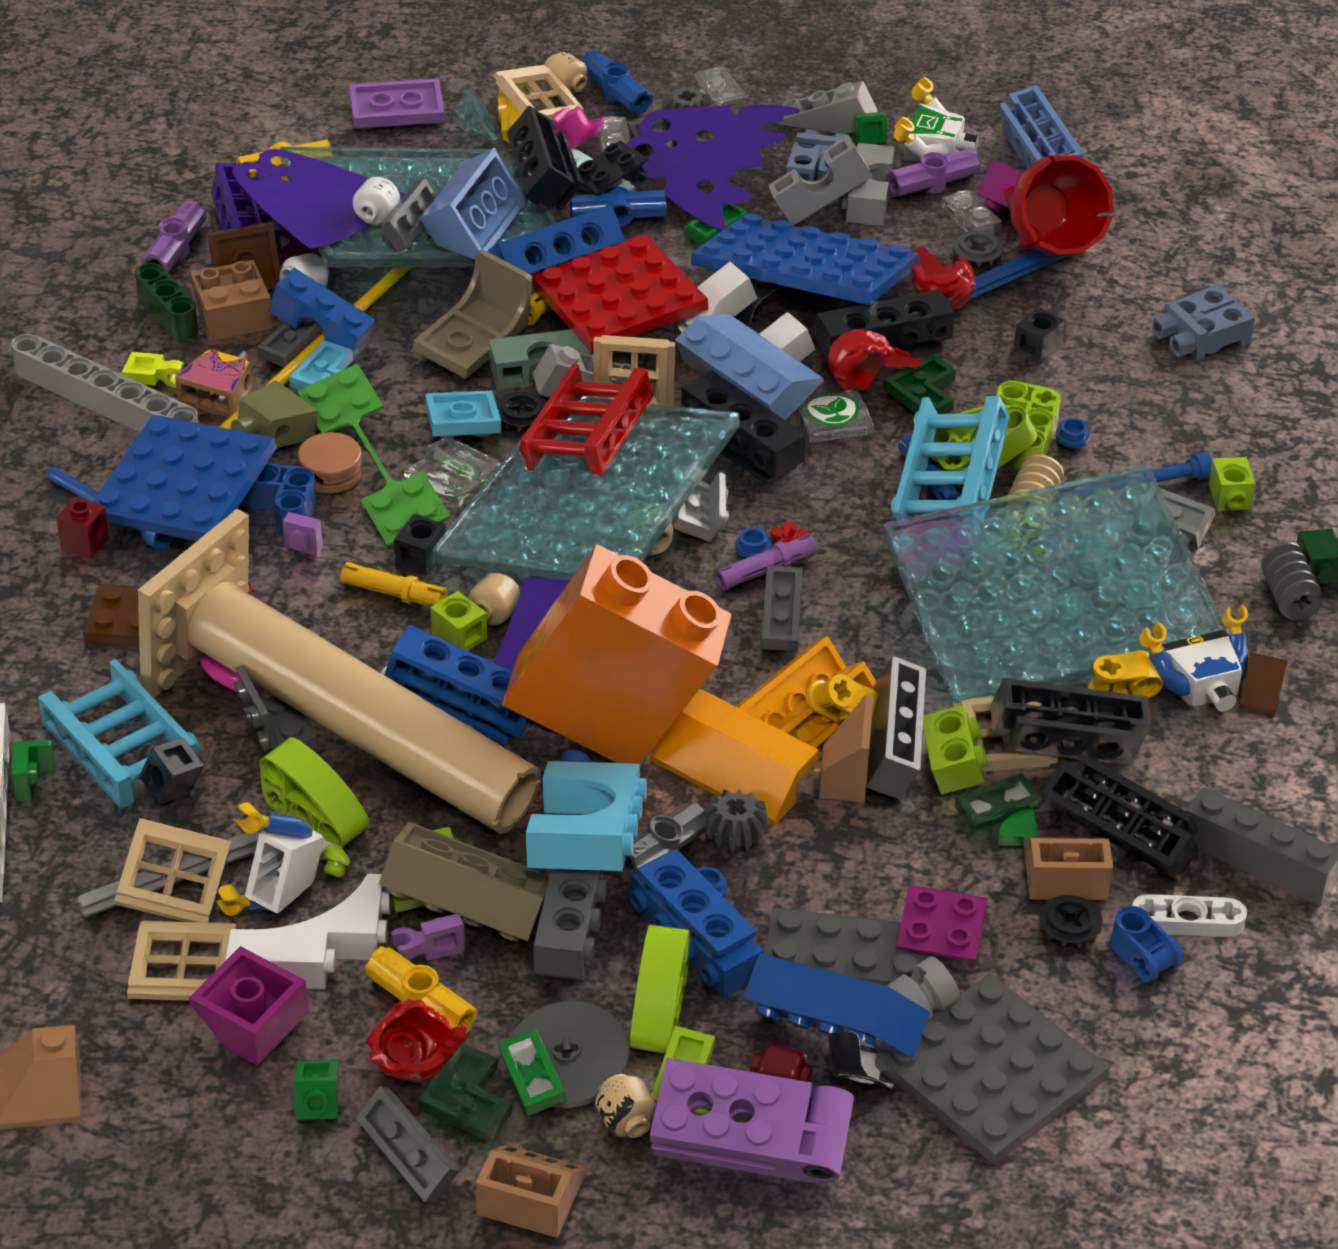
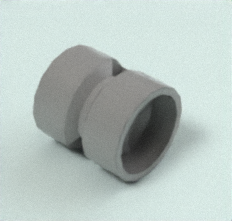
M934 956L927 957L911 968L910 977L903 974L886 985L928 1010L930 1015L927 1022L933 1018L934 1009L942 1012L961 998L955 980L946 967Z

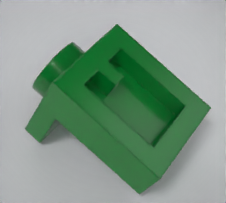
M51 740L13 742L12 780L15 801L31 800V785L38 784V773L53 772L55 770Z
M338 1059L296 1062L294 1096L297 1120L335 1119L338 1117Z

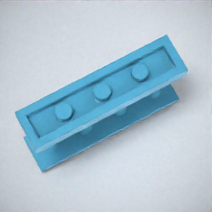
M986 396L984 408L977 414H938L929 397H922L919 411L914 416V431L897 495L893 497L891 502L892 515L901 527L913 521L914 514H957L970 531H982L1010 419V414L1000 396ZM979 427L976 438L972 442L933 443L937 428ZM930 456H971L969 467H966L964 471H926ZM922 485H964L962 494L957 500H918Z
M114 659L109 662L112 682L70 703L67 701L62 702L52 691L38 696L42 724L122 809L134 803L132 786L135 785V780L140 778L139 775L148 757L129 767L127 765L121 766L115 758L157 737L164 743L184 737L197 756L198 752H200V745L194 734L186 732L139 684L134 672L130 669L126 670ZM118 695L127 703V705L89 724L86 722L81 723L76 718L77 715ZM137 716L147 724V726L109 745L106 743L101 744L95 738Z

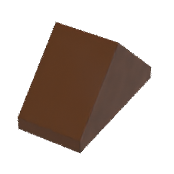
M1251 652L1238 708L1275 716L1288 660Z

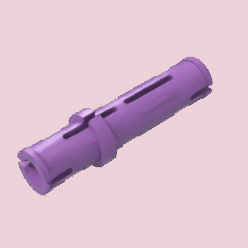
M808 533L790 542L775 543L771 549L716 569L714 572L715 580L719 588L725 591L735 585L766 574L767 566L791 567L792 563L818 553L816 541Z

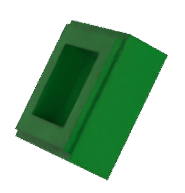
M884 111L854 115L856 146H858V143L887 144V115Z

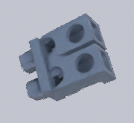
M808 129L804 133L797 132L796 142L786 166V174L796 169L802 179L813 182L818 171L817 180L821 179L828 170V165L822 151L846 137L847 134L836 133L833 136L819 134L817 130Z
M1219 284L1186 296L1177 302L1173 300L1166 303L1165 314L1153 319L1152 332L1158 339L1171 336L1170 348L1177 357L1190 354L1198 361L1205 358V353L1213 354L1223 346L1234 342L1240 347L1251 344L1255 317L1242 305L1235 302V299Z

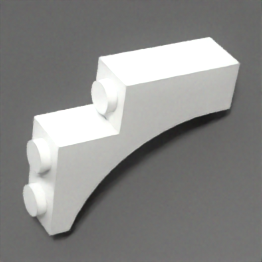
M367 874L358 888L343 902L333 909L307 921L269 929H231L226 960L242 946L306 980V989H326L328 973H335L336 959L370 960L371 954L379 948L380 944H387L388 921L383 920V914H390L391 894L384 890V886L378 884L382 874Z

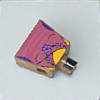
M234 348L230 354L213 349L206 350L175 377L178 401L193 408L227 418L239 409L241 398L248 395L252 389V372L249 356L240 348Z

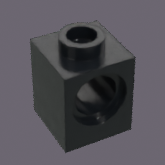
M1037 307L1016 325L1013 351L1036 363H1043L1062 346L1065 319Z
M416 514L412 515L394 538L395 566L425 576L428 575L446 551L445 524Z
M184 737L152 747L139 777L157 802L162 804L191 794L204 764Z

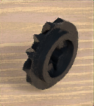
M515 392L503 396L496 403L501 424H504L506 429L517 428L519 432L525 428L529 429L546 404V401L542 397L529 392ZM524 408L525 413L523 415H520L519 412H521V409Z
M1073 895L1054 897L1043 905L1039 915L1040 930L1047 933L1048 941L1060 940L1062 947L1067 943H1074L1080 949L1084 942L1094 943L1096 936L1102 931L1103 918L1101 912L1092 902L1082 897ZM1064 920L1069 923L1078 920L1077 927L1073 924L1063 926Z

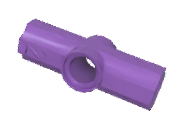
M973 148L948 155L929 152L921 157L920 163L887 173L886 182H888L889 191L894 198L921 190L935 194L944 191L946 183L980 173L981 164Z
M187 200L184 205H180L172 218L164 219L159 223V236L143 256L142 264L156 263L169 272L177 260L189 255V243L206 220V211L199 206L198 202Z

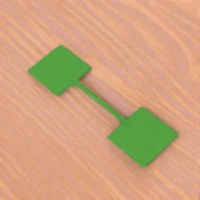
M358 363L297 391L300 398L318 410L316 426L320 433L333 432L345 426L354 428L385 480L386 485L382 490L361 499V503L387 547L394 545V538L413 514L441 523L451 519L450 514L424 471L401 481L392 480L359 426V422L364 417L384 409V406Z

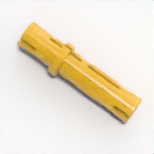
M346 562V568L343 567L340 579L342 584L402 599L401 601L407 604L415 602L431 607L438 601L445 599L448 594L446 587L418 581L419 578L415 576H397L351 562Z

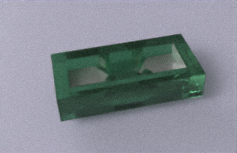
M1022 773L966 792L955 798V808L973 832L1001 823L1015 812L1026 809H1034V811L1040 809L1041 797Z

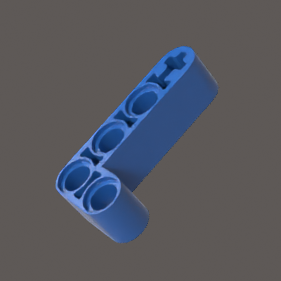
M267 463L239 507L276 511L277 529L284 535L283 520L288 512L312 518L316 507L314 473L305 467Z

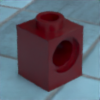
M74 496L56 517L61 550L92 559L109 539L105 505Z

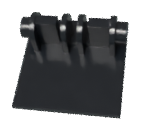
M620 140L608 145L601 154L592 160L583 162L578 167L583 185L596 195H599L621 179L629 181L630 184L636 187L643 185L646 182L647 175L642 165L648 162V159Z

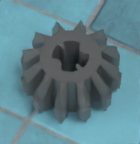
M682 85L679 89L671 88L670 92L664 94V99L662 100V110L712 106L711 96L706 94L705 89H695L694 85L691 87ZM663 118V121L668 123V126L670 128V121Z
M740 788L736 793H730L724 789L721 796H711L709 805L705 807L707 819L705 833L707 839L714 840L717 848L729 846L732 853L735 848L741 847L748 852L751 844L760 845L763 835L768 830L769 818L767 817L765 801L757 800L755 792L745 795Z

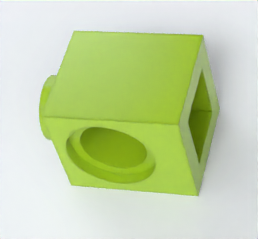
M1247 457L1213 458L1208 485L1216 510H1251L1256 483Z
M456 591L430 607L432 635L466 651L487 639V612L461 592Z

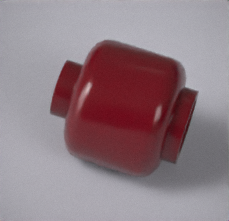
M772 1043L767 1046L763 1054L755 1053L750 1072L811 1082L814 1066L808 1063V1057L805 1052Z

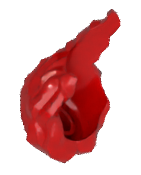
M924 246L915 249V252L919 253L920 265L915 263L912 266L911 272L913 276L911 282L914 284L916 292L923 293L940 289L953 310H958L970 301L976 284L974 269L969 264V261L965 257L960 256L954 263L944 267L943 263L939 262L935 255L930 254Z
M861 329L852 330L841 335L832 343L828 357V366L831 374L835 377L840 387L847 391L866 390L869 388L871 381L877 375L881 366L898 369L905 366L917 368L922 363L921 358H913L908 351H902L897 347L892 348L884 336L875 332H865Z
M407 999L406 1001H400L385 1014L384 1018L379 1021L368 1036L366 1044L371 1049L369 1059L372 1063L378 1065L386 1075L400 1080L421 1083L426 1078L436 1076L452 1058L453 1054L465 1042L467 1028L460 1024L459 1027L451 1029L447 1018L443 1015L440 1016L439 1012H435L434 1008L426 1006L422 1000Z

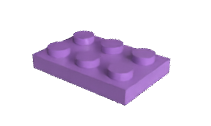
M439 78L349 84L354 128L372 129L382 126L402 127L413 124L432 125L445 122Z

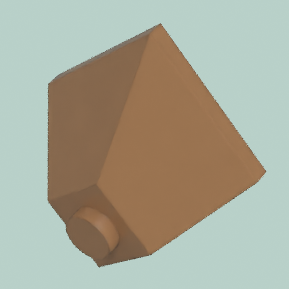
M866 694L823 745L822 760H818L814 764L813 782L820 783V799L865 802L873 695Z
M75 1024L30 1030L0 1056V1130L82 1121L80 1054Z

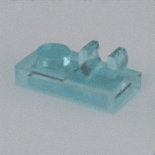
M467 84L460 89L466 101L457 103L453 109L464 126L471 124L479 136L484 133L489 141L493 142L501 135L485 103L470 84Z

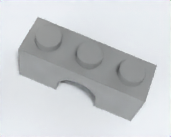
M849 135L822 151L828 165V170L821 179L813 182L806 181L800 177L796 169H793L768 185L774 200L792 226L809 220L816 211L824 206L836 203L843 194L851 189L862 187L873 176L866 161Z
M858 143L857 149L866 161L873 176L862 187L851 189L842 195L841 209H847L846 222L883 226L889 190L886 178L887 173L893 170L895 147Z

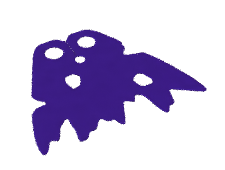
M748 105L743 107L737 115H734L727 106L658 110L645 116L639 125L642 135L631 138L627 145L633 149L642 144L652 146L653 153L646 157L648 162L642 165L647 178L656 180L665 177L666 185L664 191L671 201L703 223L723 231L726 229L721 205L723 203L741 204L744 200L754 197L751 193L730 184L728 178L737 177L736 169L767 166L760 159L762 154L759 150L771 147L775 141H780L786 137L784 133L770 132L758 129L757 127L766 123L784 121V115L799 113L800 109L781 105ZM664 118L670 121V128L664 132H656L651 128L652 123L657 119ZM699 131H709L716 135L710 141H697L695 138ZM676 140L678 144L672 148L667 146V142ZM707 179L715 183V188L711 193H705L697 188V183Z

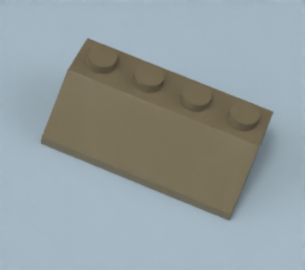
M408 822L392 843L378 884L387 887V891L396 897L404 899L413 897L424 901V905L430 910L445 913L446 911L455 914L459 913L462 916L461 919L469 925L476 927L486 925L499 930L498 933L506 939L512 941L523 939L528 941L541 914L550 875Z

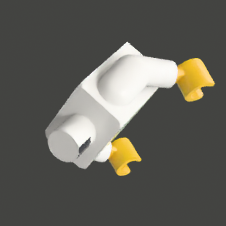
M922 77L912 88L911 95L915 100L924 101L925 104L919 105L912 121L901 117L895 124L894 138L899 142L905 141L903 160L921 162V157L929 152L948 155L969 148H973L976 152L979 135L964 133L965 118L945 110L936 97L932 98L930 92L933 90V84L928 78Z

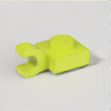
M131 352L122 370V375L143 385L156 386L158 380H162L166 385L176 388L175 377L177 376L176 374L180 373L183 362L179 360L165 361L163 354Z

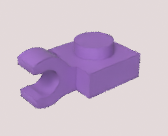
M459 913L420 923L421 931L419 932L410 928H398L391 932L393 946L406 944L398 946L397 949L398 953L407 960L424 954L426 961L465 951L464 924Z

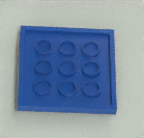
M153 414L92 502L105 505L108 523L198 541L239 507L277 449L275 439Z

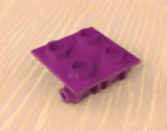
M909 885L896 948L975 962L980 935L983 930L987 898Z

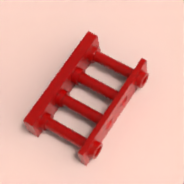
M573 364L561 379L560 384L527 432L520 439L519 449L521 455L524 456L527 470H534L544 454L583 456L587 460L590 475L603 476L653 398L648 370L634 368L623 384L583 382L579 365ZM583 395L615 397L610 403L580 401ZM570 415L602 417L597 423L567 421ZM557 434L589 436L585 442L554 440Z

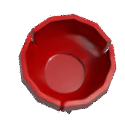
M1061 154L1042 157L1019 175L1015 185L1003 189L1011 214V223L1018 234L1022 249L1031 247L1051 257L1073 256L1085 252L1104 238L1113 218L1111 215L1097 216L1098 214L1114 212L1112 187L1098 166L1077 155Z

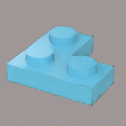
M324 340L289 376L290 387L300 390L344 370L353 361V350Z

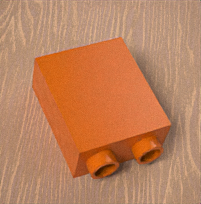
M596 544L518 653L501 705L616 763L641 765L718 666L731 613L719 608L716 602L708 595L699 591H687L650 572L649 568L637 558L628 555L619 556Z

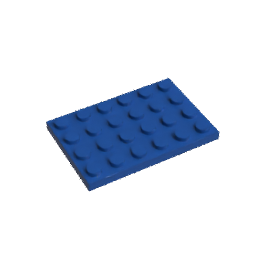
M745 214L693 251L691 265L718 271L731 262L747 277L871 305L910 273L915 263L918 265L919 253L909 251V248L901 245L889 247L879 245V242L873 239L856 240L850 238L845 233L829 234L820 232L819 228L813 226L801 228L792 226L786 220L769 221L762 219V216L758 214Z

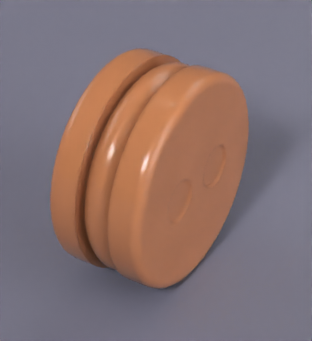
M333 432L321 433L305 440L298 449L299 467L308 468L314 473L315 490L318 493L335 494L347 491L354 487L362 477L361 448L350 436Z

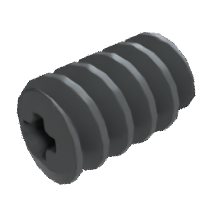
M1284 542L1272 547L1264 555L1261 568L1281 614L1291 620H1303L1311 617L1319 611L1323 603L1320 598V587L1316 583L1315 576L1312 574L1311 567L1303 554L1301 546L1294 542Z

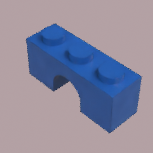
M295 267L276 284L269 308L270 313L295 329L307 317L312 318L322 327L326 341L353 350V360L368 346L376 321Z

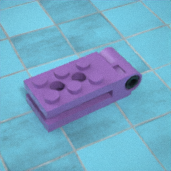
M667 1058L650 1131L652 1155L818 1184L819 1181L833 1182L838 1180L840 1176L854 1096L850 1092L834 1086H818L812 1089L811 1082ZM697 1109H706L709 1111L705 1115L694 1114V1111ZM738 1119H748V1120H749V1121L744 1122V1123L736 1122V1120H738Z

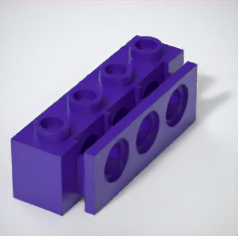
M216 163L211 195L221 230L271 222L274 227L278 253L281 235L280 224L268 215L238 183L233 175V168L240 164ZM249 170L245 172V175L252 180H263L265 178L264 173L256 170L255 177H249Z

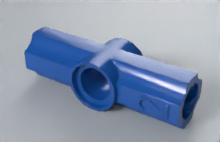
M595 49L586 52L581 61L587 66V76L603 88V97L611 102H621L637 115L645 113L647 108L653 103V94L629 76V67L621 62H611Z
M614 186L607 189L604 194L574 195L570 199L571 218L612 205L620 227L630 224L632 220L665 218L666 216L664 190L629 192L624 187Z

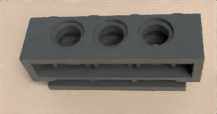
M551 869L534 942V973H536V976L584 981L587 964L593 962L595 939H593V936L600 929V903H605L607 880H605L604 874H611V871Z

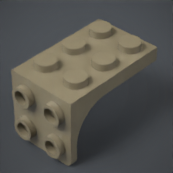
M480 250L475 255L473 276L465 294L452 309L413 340V351L467 379L489 360V339L517 336L528 326L532 290L531 275L485 250Z

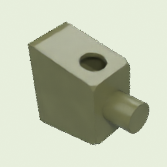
M276 380L241 398L238 419L232 421L231 430L272 437L275 439L277 448L304 442L315 435L318 410Z

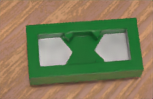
M536 1028L497 1043L499 1052L528 1116L567 1101L565 1091Z

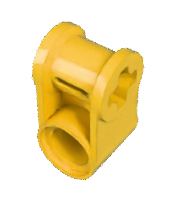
M1137 650L1131 653L1098 657L1093 665L1095 676L1089 682L1088 689L1109 691L1111 688L1110 692L1151 698L1162 689L1163 681L1149 657L1150 654L1144 650Z
M837 674L831 676L828 681L817 680L811 682L806 689L805 697L811 710L840 726L866 694L873 695L872 725L878 694L873 689L862 686L846 675Z

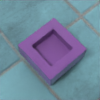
M288 512L283 520L285 548L318 555L323 547L321 520Z

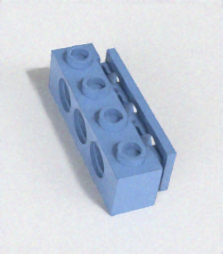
M1038 85L1009 94L1010 108L1005 102L999 104L1003 133L1027 169L1047 155L1073 154L1084 159L1083 151Z

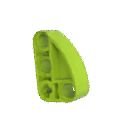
M1005 381L1001 383L996 396L1001 397L1004 405L1023 407L1037 432L1035 442L1008 461L1019 471L1026 455L1040 453L1047 456L1058 426L1061 396L1059 392L1048 387L1019 381Z
M1005 405L1010 414V419L997 469L1029 448L1037 438V432L1025 409L1021 406ZM984 406L957 414H977L983 410ZM979 427L937 428L933 443L972 442L976 438ZM932 456L938 467L943 471H964L966 467H969L971 456ZM953 485V486H955L956 488H959V489H963V486H964V485Z
M289 737L260 760L263 796L268 805L279 814L291 815L307 821L312 826V830L321 834L325 841L336 843L341 848L369 827L368 815L346 783L331 766L300 740Z
M656 925L648 926L636 988L630 1032V1049L666 1054L674 1028L678 1026L687 983L690 930Z

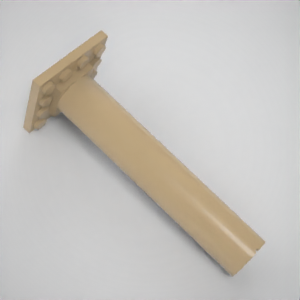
M236 509L138 589L141 686L153 698L163 690H168L185 671L194 668L198 664L201 654L205 653L236 673V667L243 665L249 678L255 685L499 834L510 831L514 827V823H518L524 817L533 803L540 785L538 778L541 777V770L248 594L249 515L241 510Z

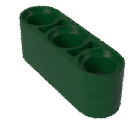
M146 263L139 266L135 270V278L140 304L174 339L187 340L195 337L198 333L196 303L192 297L161 265Z

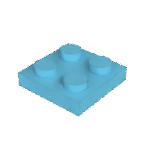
M492 390L425 394V407L433 436L449 439L458 435L473 434L478 437H486L492 433H501V419Z

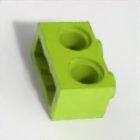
M964 704L924 715L923 730L931 770L941 795L985 783L982 767L988 766L983 745H977L976 740L982 738L977 718H969Z

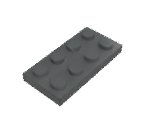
M772 907L765 955L882 985L889 984L903 974L910 977L911 968L927 958V953L896 948L901 922Z

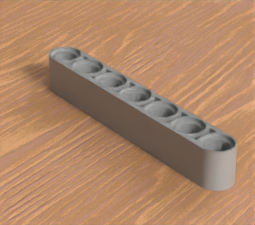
M22 334L15 337L11 342L14 368L18 376L139 433L153 414L199 423L198 412L193 407L37 335Z

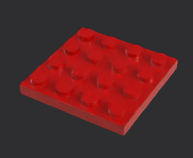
M647 234L633 237L626 242L605 247L598 252L584 257H577L570 262L550 267L542 272L531 275L532 286L591 352L594 351V337H601V335L634 337L708 309V298Z

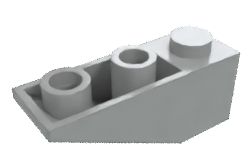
M863 81L853 84L848 82L833 90L826 92L820 90L809 97L802 99L793 98L786 101L782 106L795 107L800 109L799 113L784 115V121L777 123L779 125L848 134L855 132L854 115L877 112V108Z
M550 343L532 373L538 393L551 397L560 384L561 379L573 364L579 365L583 382H594V355L578 352L569 346L561 347ZM612 362V368L631 369V365L627 363L619 364ZM612 376V384H623L628 377ZM583 395L580 401L591 400L593 396Z

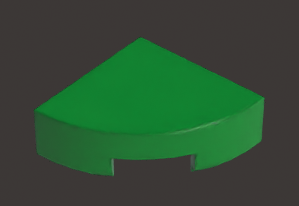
M1034 809L1015 812L1003 821L999 830L998 846H1024V837H1038Z

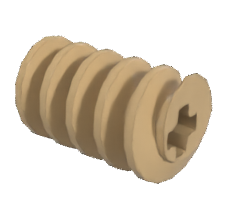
M1031 453L1025 456L1004 502V511L1008 517L1013 513L1018 515L1030 513L1038 521L1046 517L1064 476L1063 468L1058 461L1040 453Z

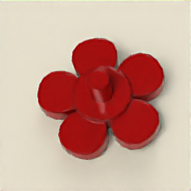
M784 522L781 528H772L770 535L774 540L786 543L809 532L805 529L797 530V526L793 523Z

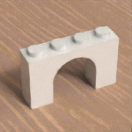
M727 263L697 287L708 298V309L672 323V326L680 335L697 317L727 313L733 317L758 299L749 277L733 263ZM789 312L759 333V335L799 362L815 350L808 329Z

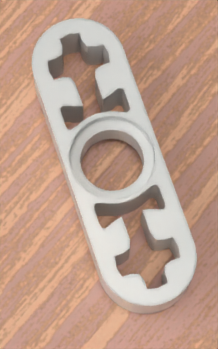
M1145 894L1138 896L1132 906H1137L1150 912V917L1169 935L1235 937L1243 932L1247 917V909L1243 903L1236 899L1225 897ZM1190 911L1199 918L1189 921L1181 918L1178 913ZM1167 912L1171 913L1170 918L1166 917ZM1207 914H1210V919H1206Z

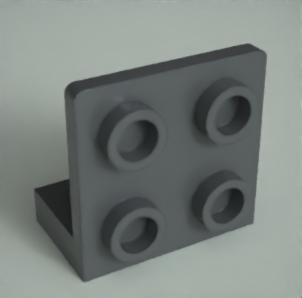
M243 665L236 667L240 681L234 683L241 702L243 704L248 703V706L243 708V711L251 729L259 728L260 731L256 732V736L264 753L274 750L289 737L300 740L311 749L319 746L317 736L303 713L275 696L261 700Z

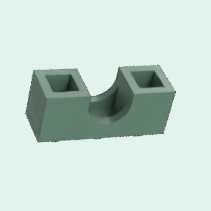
M571 329L489 339V366L496 390L529 386V373L537 367L550 343L561 347L569 346L578 352L588 355H594V351L591 352Z

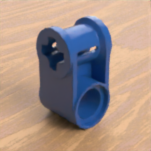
M1125 906L1117 911L1110 946L1133 969L1139 979L1150 983L1156 980L1158 973L1169 967L1174 969L1182 965L1184 956L1179 943L1175 938L1167 934L1150 917L1147 911L1137 906Z

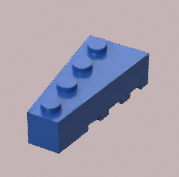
M762 953L758 955L742 998L756 1006L755 1013L766 1019L778 1021L779 1016L787 1018L786 1022L805 1030H809L810 1026L816 1027L818 1031L826 1035L836 1032H854L858 1035L861 1045L874 1048V1046L913 1059L930 1015L928 1010L886 985Z

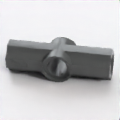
M696 802L693 804L684 803L668 815L653 817L647 829L638 834L637 838H634L633 855L626 856L623 871H615V873L624 880L630 879V873L632 872L638 876L637 868L674 849L680 850L705 832V823L707 821L705 810Z

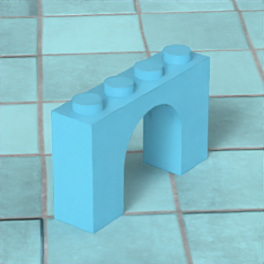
M548 761L543 775L544 813L585 815L531 814L526 830L527 868L623 871L626 856L633 855L634 838H637L638 819H642L643 802H646L647 779L640 778V764Z

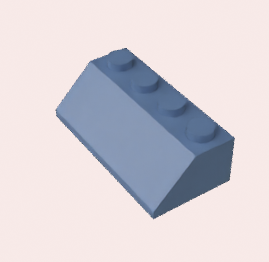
M493 148L464 161L421 215L420 220L423 223L424 230L432 237L436 245L475 259L476 253L480 250L488 252V249L494 246L527 200L497 151Z
M728 313L697 317L675 339L684 362L702 375L712 370L784 420L824 382L823 377Z

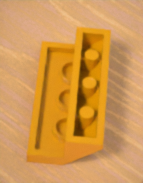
M825 636L816 640L735 707L816 748L836 731L839 724L810 709L805 697L808 685L813 681H828L833 675L843 674L862 686L874 690L876 680L864 661L846 666L829 637Z
M699 689L655 745L650 755V761L716 796H721L724 789L730 793H736L740 788L745 795L755 792L757 800L765 801L769 824L775 826L796 804L797 782L818 761L819 750Z

